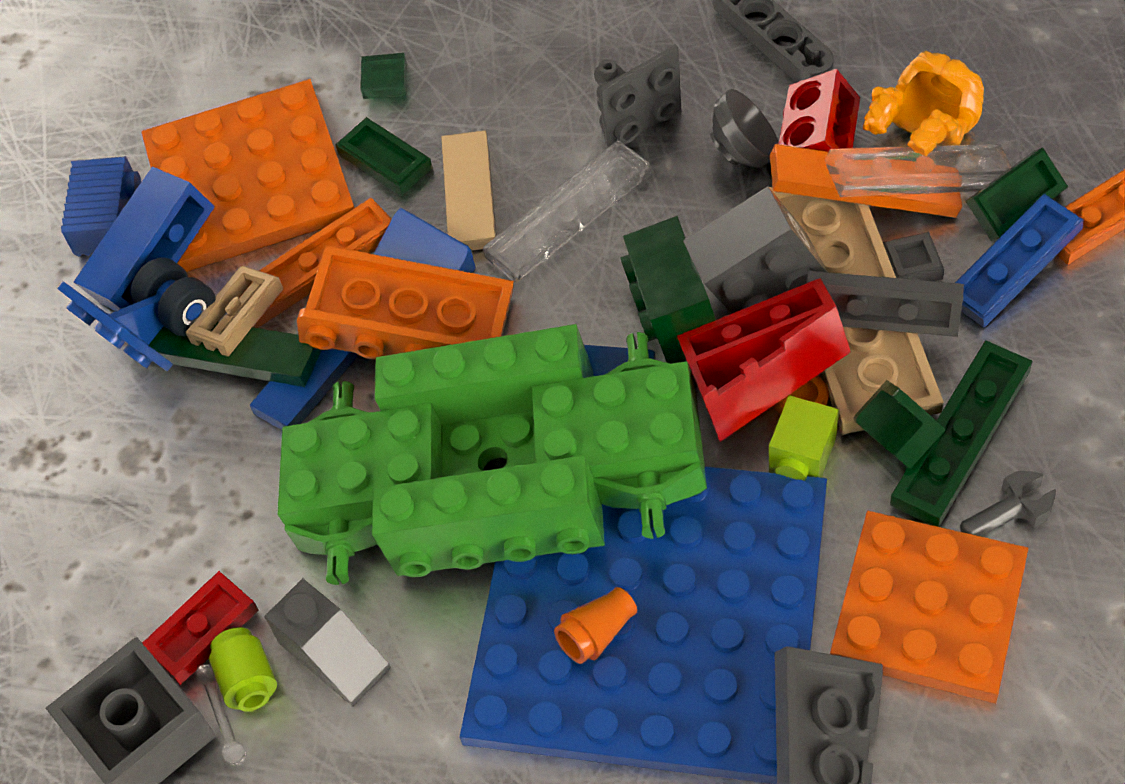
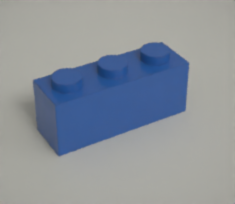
M152 166L73 282L100 304L114 311L135 304L131 295V287L138 271L146 263L156 258H169L177 263L215 206L190 182Z

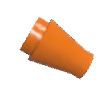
M615 587L608 594L561 616V623L554 629L555 638L562 650L573 661L582 664L587 659L596 660L625 623L637 613V606L633 598L624 589Z

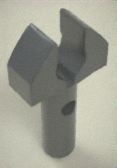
M1016 471L1003 480L1002 490L1006 493L1005 499L962 521L960 530L963 533L982 536L1015 517L1026 519L1035 528L1048 520L1055 500L1056 489L1044 494L1037 500L1028 498L1021 500L1024 493L1041 486L1043 474L1032 471Z

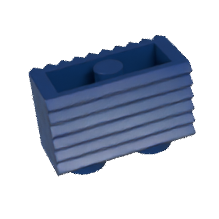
M126 156L71 161L72 168H70L69 189H66L67 196L65 197L66 203L64 204L65 211H63L64 218H62L61 232L74 255L80 257L82 254L89 256L91 253L93 254L142 182L139 172L132 170Z

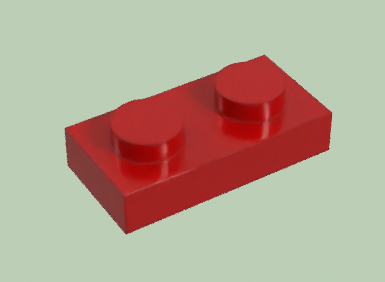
M218 571L142 643L170 677L179 685H182L209 659L211 653L210 645L217 635L228 629L242 627L259 609L249 596Z

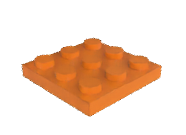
M867 511L830 654L879 663L883 666L884 676L996 704L1028 547Z

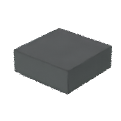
M929 232L883 242L896 278L925 281L943 279L945 269Z

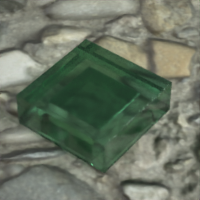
M405 52L361 56L360 90L363 99L406 96L407 61Z

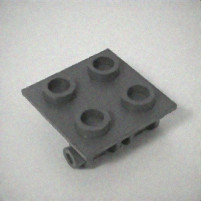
M676 44L627 73L615 61L610 59L601 61L594 71L595 81L600 85L596 90L598 109L602 113L599 123L604 131L605 149L608 153L622 144L633 141L642 132L659 122L670 119L676 112L681 110L679 51Z

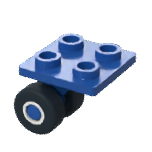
M156 258L146 263L138 271L132 283L131 295L135 304L110 314L99 308L64 281L57 288L71 299L70 303L66 306V309L89 326L95 319L99 321L94 327L99 335L118 349L127 342L128 345L123 351L146 369L154 362L167 372L173 366V363L149 346L150 342L163 326L175 335L187 336L185 332L216 300L215 294L209 286L197 278L188 277L185 269L169 258Z

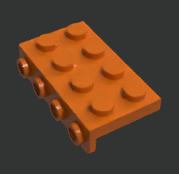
M325 245L306 308L301 309L297 317L299 342L309 344L320 350L337 349L357 353L367 359H376V357L501 337L512 299L514 281Z

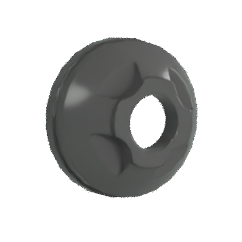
M734 89L726 91L715 102L713 109V132L710 136L715 147L733 165L741 164L755 168L768 166L774 144L779 142L772 126L760 109L743 93Z

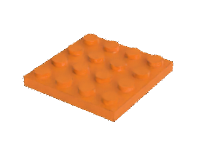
M311 79L141 131L150 167L153 166L190 182L215 206L177 262L186 272L323 229L355 208Z

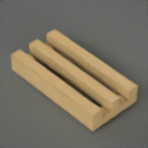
M241 265L215 296V302L206 308L185 332L191 344L199 346L203 342L206 349L214 351L218 348L222 355L229 357L284 289L279 277ZM217 322H219L218 325L213 329V331H211V329L214 327V325H215Z

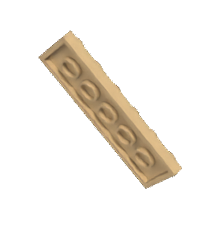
M773 191L807 233L829 273L896 278L868 205ZM843 327L851 353L821 373L829 391L832 407L839 409L838 425L842 435L864 430L854 421V416L886 380L899 387L929 415L942 412L944 401L918 333Z

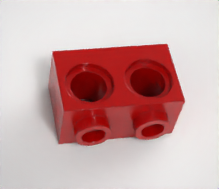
M838 69L789 85L786 105L783 109L779 142L777 144L852 156L861 97Z

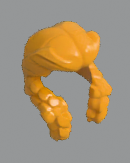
M924 51L903 70L895 88L877 86L872 89V103L864 117L863 130L870 131L875 135L884 134L893 122L899 128L912 133L907 145L915 153L922 154L925 157L932 152L936 145L957 149L961 144L964 134L968 133L981 117L984 95L982 80L978 74L969 70L961 60L951 59L946 54Z

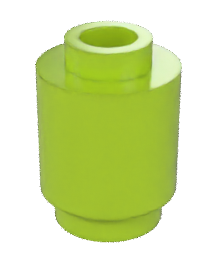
M242 627L228 629L220 633L211 642L209 662L225 705L231 709L245 712L263 707L275 692L277 682L260 639L252 635L249 629Z

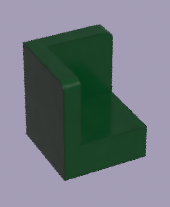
M888 380L881 385L854 416V421L909 469L914 466L946 430L905 392Z

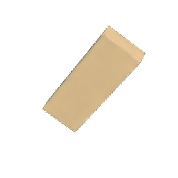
M484 130L441 136L448 235L467 245L471 250L497 247L487 132Z

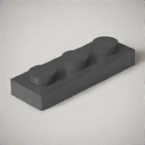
M808 271L807 283L818 278L822 279L837 306L843 327L958 337L964 284Z

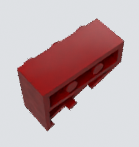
M821 278L677 336L720 442L851 353L837 306Z

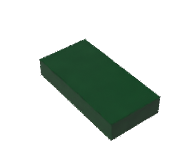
M367 117L335 144L338 155L401 197L433 169L431 159Z
M1042 147L1034 150L966 200V203L990 240L993 241L999 239L1043 194L1053 199L1067 189L1068 185Z

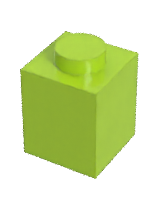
M788 395L769 444V473H776L804 481L807 476L822 478L837 437L839 409Z

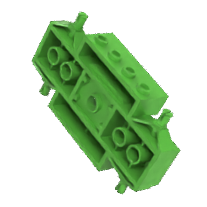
M577 324L376 357L375 401L381 411L369 413L353 408L354 385L348 381H342V386L339 382L333 385V407L331 410L322 413L308 423L282 427L277 515L285 525L284 530L298 550L309 554L327 555L326 581L333 585H339V580L342 584L349 581V557L355 556L357 551L379 545L397 576L405 575L409 577H422L431 571L450 568L475 569L484 563L504 560L524 562L538 555L558 552L566 554L582 553L588 548L605 546L602 504L613 508L639 509L642 520V535L646 538L654 539V527L656 536L659 538L665 534L662 510L667 509L666 505L695 496L707 489L697 392L688 362L670 364L649 358L648 336L637 332L638 349L634 333L626 337L628 361L605 375L593 376V369ZM495 458L507 459V464L503 468L483 471L489 461Z

